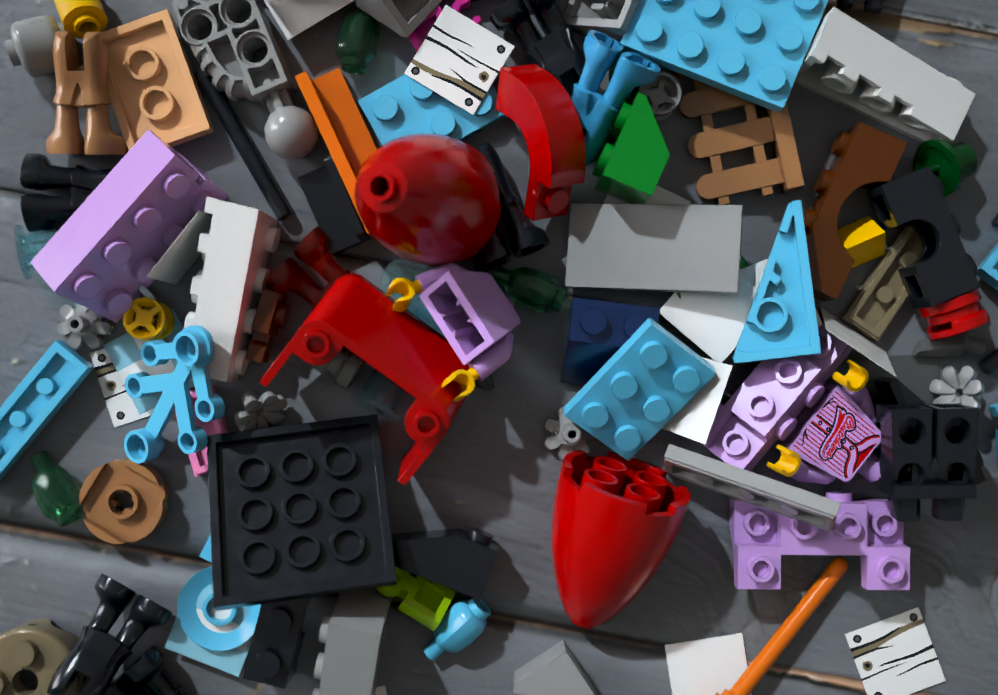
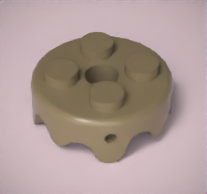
M47 618L31 620L0 635V695H49L47 690L50 681L61 662L77 643L78 637L74 633L53 626L51 620ZM22 670H30L37 676L38 686L35 690L28 689L21 683L20 674ZM79 672L73 684L70 685L64 695H81L83 688L91 678Z

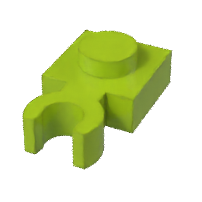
M395 566L397 585L378 587L376 589L385 596H398L403 599L398 610L435 631L456 591L418 575L414 578L408 571Z

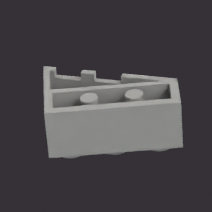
M376 588L340 593L332 616H324L322 620L319 642L326 644L324 653L319 652L313 676L314 679L320 680V687L314 688L312 695H375L381 665L382 644L388 627L386 619L393 597L381 594Z

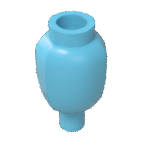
M472 597L470 600L462 599L457 601L446 611L440 624L433 631L434 639L423 648L425 655L430 660L435 661L444 651L455 653L470 645L486 628V619L491 615L488 605L481 598L478 600Z

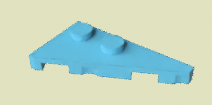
M801 200L792 201L787 205L732 357L733 364L821 353Z

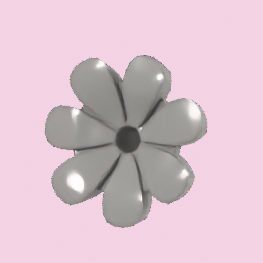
M70 303L63 305L59 312L66 320L57 325V329L61 335H70L68 346L80 350L86 342L91 349L97 350L102 348L104 341L100 334L111 335L114 330L113 323L103 321L104 316L77 303V307Z
M952 365L946 366L942 371L945 381L943 382L938 379L931 381L929 390L932 393L940 394V397L936 398L932 404L961 403L979 408L980 410L981 404L979 401L981 394L985 391V387L981 381L976 380L977 372L970 366H964L960 373Z
M251 389L244 392L241 396L245 409L234 416V421L239 426V431L269 428V422L274 425H280L286 419V416L280 410L287 406V400L281 395H275L272 391L264 392L259 396L255 390Z
M564 406L557 409L558 420L553 418L545 419L543 428L551 433V436L543 440L544 447L548 451L559 448L558 457L562 461L566 454L575 450H583L587 455L590 453V447L586 441L594 440L595 437L564 415ZM572 430L574 436L569 438L568 432Z

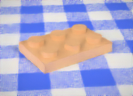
M168 9L102 32L108 50V93L128 151L148 129L171 147L215 132L173 14Z

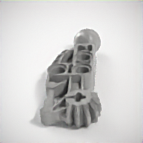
M173 0L172 6L180 24V33L190 44L197 62L201 63L200 68L204 75L213 78V86L220 92L226 91L227 97L237 102L242 98H247L249 102H260L263 106L267 105L270 115L265 124L264 132L266 143L271 151L280 158L289 160L304 158L313 151L318 140L317 124L311 113L301 107L294 106L290 95L298 92L269 18L256 0H209L207 2L204 0ZM252 9L248 20L243 23H237V18L242 11ZM212 25L211 34L206 39L199 40L202 29ZM266 47L268 49L266 57L260 62L253 63L254 53L258 49Z

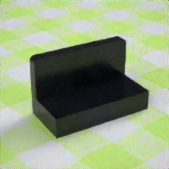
M330 155L323 158L325 166L297 178L330 254L335 256L371 240V237L367 234Z

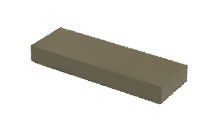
M907 225L901 226L886 248L885 254L880 257L840 316L841 320L872 341L880 340L909 297L898 269L914 263L921 254L922 240L915 229Z

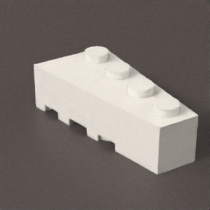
M835 7L820 20L794 82L922 143L935 138L947 143L954 141L975 97V93L965 88L957 79L947 77Z
M206 197L204 212L213 215L207 234L200 233L197 251L202 252L204 266L203 270H199L197 275L192 277L191 301L197 305L195 312L190 311L187 314L184 328L200 325L209 331L215 344L214 359L208 366L210 378L223 382L238 381L239 375L243 376L248 367L249 360L245 359L247 353L245 349L249 334L253 335L254 333L251 329L257 311L256 306L259 294L262 293L263 289H267L270 281V269H266L270 252L275 253L278 248L281 230L276 228L278 220L259 209Z

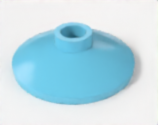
M212 567L205 568L193 575L180 592L177 603L179 623L189 639L205 649L227 651L237 648L254 634L261 604L248 606L245 620L233 631L219 633L208 629L200 621L196 609L199 594L206 586L212 584ZM211 593L205 599L202 607L205 619L216 626L228 624L236 616L238 608H233L230 617L226 619L215 618L209 611V603L213 598V593Z

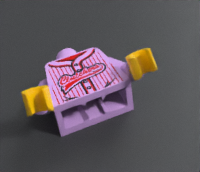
M451 262L416 275L413 282L407 278L399 277L390 284L385 296H390L393 293H399L404 296L395 301L392 307L393 311L403 312L407 310L414 295L421 293L419 297L463 365H469L467 371L457 370L442 383V388L451 381H456L461 385V394L452 401L457 402L465 398L474 390L477 379L483 381L510 359L514 344V335L511 330L521 323L520 318L514 310L513 299L502 292L493 276L488 272L470 271Z
M849 359L847 361L849 371L845 376L834 372L832 379L842 385V388L838 385L824 383V393L817 403L810 408L805 406L796 417L797 424L791 434L783 441L778 440L775 444L776 449L781 451V457L778 462L773 464L768 461L766 466L783 476L805 483L827 485L835 479L847 483L856 472L870 483L877 481L881 477L880 458L873 451L881 442V431L876 427L878 423L876 421V410L866 386L869 377L868 371Z

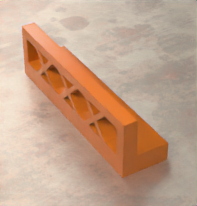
M340 68L313 80L307 71L302 72L294 77L359 215L355 202L356 179L363 163L377 150V147ZM363 224V226H364V228H365L367 234H368L370 237H372L373 239H375V238L369 233V231L366 229L365 225Z

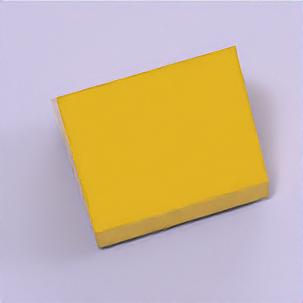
M869 216L838 229V235L843 247L855 260L852 268L885 254L886 232Z

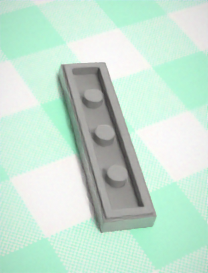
M672 444L668 445L664 455L665 471H667L668 475L823 530L833 531L841 502Z

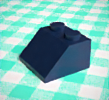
M572 298L570 300L560 382L585 385L649 317L655 322H659L660 308Z

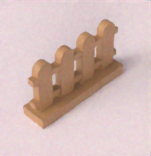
M672 71L673 75L677 78H689L687 76ZM693 79L695 91L688 92L682 96L679 102V110L683 117L687 119L701 118L703 132L694 134L688 142L690 156L697 160L709 158L712 173L701 176L697 181L696 192L698 196L704 200L718 199L719 205H729V196L760 189L762 197L773 195L772 186L780 184L782 194L800 190L804 186V180L787 101L780 113L765 108L766 117L758 119L755 103L715 87L706 88L705 83ZM744 108L746 122L717 129L714 128L713 114ZM772 144L775 155L774 159L766 160L764 145ZM752 148L755 163L723 170L720 155Z

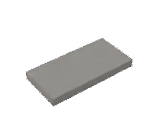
M571 203L565 287L568 289L739 294L743 205Z

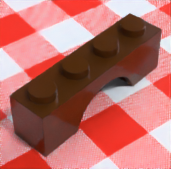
M863 122L857 123L846 131L842 130L837 135L830 150V154L835 155L828 170L824 169L814 185L813 192L817 193L812 207H807L803 212L814 298L823 302L838 299L855 261L843 247L838 235L837 221L843 202L855 189H874L890 182L907 145V142Z

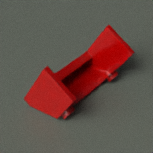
M355 273L345 274L332 284L259 383L267 387L292 353L309 364L323 365L332 361L343 346H345L416 398L408 408L404 421L408 435L415 440L401 460L398 482L405 486L445 436L466 399L465 397L457 402L452 401L461 394L462 387L458 382L451 381L442 388L443 381L457 370L467 371L469 365L462 364L444 336L408 309L403 312L393 311L392 307L395 300L390 296H385V292L365 277Z

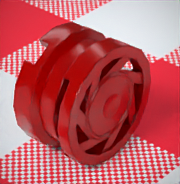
M978 288L935 306L918 308L921 318H926L929 326L926 328L930 340L956 335L990 321L987 310H982L978 302L982 298Z

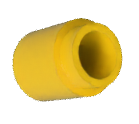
M54 0L65 31H71L75 38L83 39L86 32H103L107 27V15L100 0Z

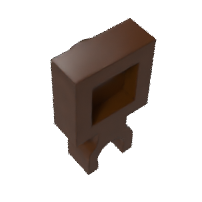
M267 289L262 290L251 329L254 333L245 359L258 363H268L274 335L278 334L279 328H285L289 319L291 306L286 304L288 295Z

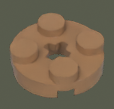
M121 458L94 469L88 475L80 490L79 505L83 504V512L86 516L83 520L93 535L107 543L125 544L138 541L152 534L161 525L168 510V499L171 493L169 485L151 465L145 462L136 464L130 459ZM128 491L132 495L133 508L128 507L120 511L118 509L120 501L115 498L116 493L124 494Z

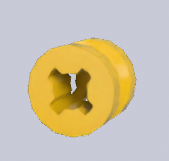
M142 297L133 300L129 310L123 313V325L132 337L145 341L165 340L174 330L175 316L166 304L148 297ZM156 315H158V317L156 318V323H155L156 327H155L154 324H153V322H154V317H155Z

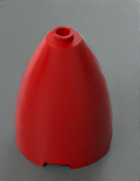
M412 134L385 143L366 159L355 183L357 210L369 233L384 248L410 262L427 266H440L451 262L458 263L465 259L468 260L477 254L495 232L502 207L499 204V189L494 175L495 171L484 155L463 141L439 134Z
M575 450L565 455L556 487L552 513V559L558 593L566 614L575 625L591 629L594 626L604 624L620 613L638 596L654 576L679 532L691 495L687 487L678 486L677 488L665 479L667 471L643 460L632 457L628 461L618 453L608 451L607 457H586L587 453L585 451Z

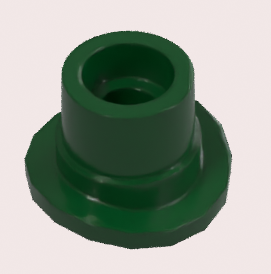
M935 138L924 141L917 148L914 155L913 172L930 165L933 174L940 178L944 187L943 197H946L957 191L964 178L971 176L975 172L977 156L974 149L967 143L959 142L950 145L946 141Z

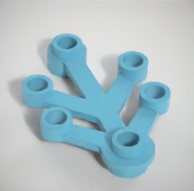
M193 325L184 328L178 333L173 342L166 343L164 340L158 339L146 341L141 346V358L147 366L163 365L169 359H176L178 363L173 373L150 375L147 372H139L128 375L125 380L126 392L133 399L147 397L153 392L163 391L146 427L130 431L125 436L124 449L126 455L136 464L154 460L164 450L165 442L162 433L174 410H176L179 428L178 445L180 449L186 454H193L207 447L208 437L205 430L195 424L188 384L191 377H193L197 396L194 406L197 417L203 422H210L222 418L225 413L223 399L218 394H213L208 367L215 355L214 340L206 328L200 325Z

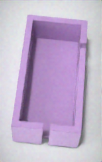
M148 129L30 263L55 293L117 323L122 318L123 313L129 310L132 301L142 295L138 291L141 285L148 288L155 280L146 277L196 213L199 210L204 212L206 197L225 201L229 196L201 169Z

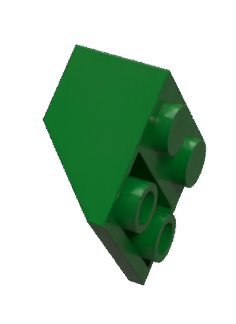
M638 92L632 105L623 103L609 133V136L616 140L613 145L606 142L592 175L599 177L594 189L629 204H645L652 197L670 156L646 95Z

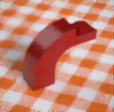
M530 64L500 68L495 109L518 125L526 140L530 157V174L524 215L533 221L565 215L568 210L571 187L574 184L584 183L586 172L585 141L576 108L566 89L558 79L540 66Z

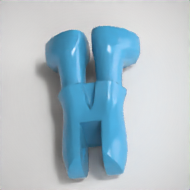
M589 30L584 40L585 65L579 82L574 83L571 98L578 113L581 126L588 130L584 137L586 167L599 154L609 130L628 95L636 87L651 85L661 71L656 63L634 52L622 53L624 46L619 41L596 30ZM619 58L606 91L599 89L607 71Z

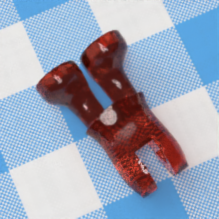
M317 226L299 243L293 254L329 282L324 289L293 258H288L281 263L268 277L264 285L271 291L281 294L294 292L312 305L311 310L313 311L332 284L340 276L351 272L350 270L345 271L330 254V238L321 227Z

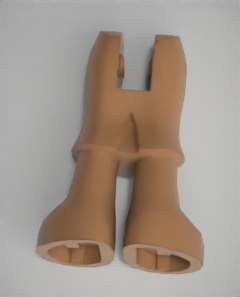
M56 31L53 41V61L56 76V94L53 102L56 103V119L54 131L46 140V153L126 155L128 149L123 136L113 132L109 120L108 105L112 104L108 93V50L102 32L85 33L83 38L84 65H79L78 45L74 34L71 31ZM78 108H86L85 138L80 130Z

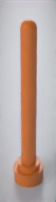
M836 557L830 562L730 690L725 688L721 694L716 692L715 695H749L847 571L848 563L844 558Z

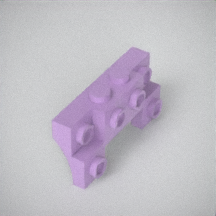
M822 323L823 325L818 327L821 347L820 354L762 360L726 404H719L706 444H701L722 462L752 471L777 439L783 441L791 434L797 424L795 418L805 406L810 408L817 403L824 393V383L850 354L853 348L827 331L825 324Z
M826 491L827 498L841 502L833 531L830 532L729 497V527L733 547L734 586L737 589L781 590V555L860 556L861 586L866 590H910V547L904 544V521H898L890 516L888 498H852V492Z

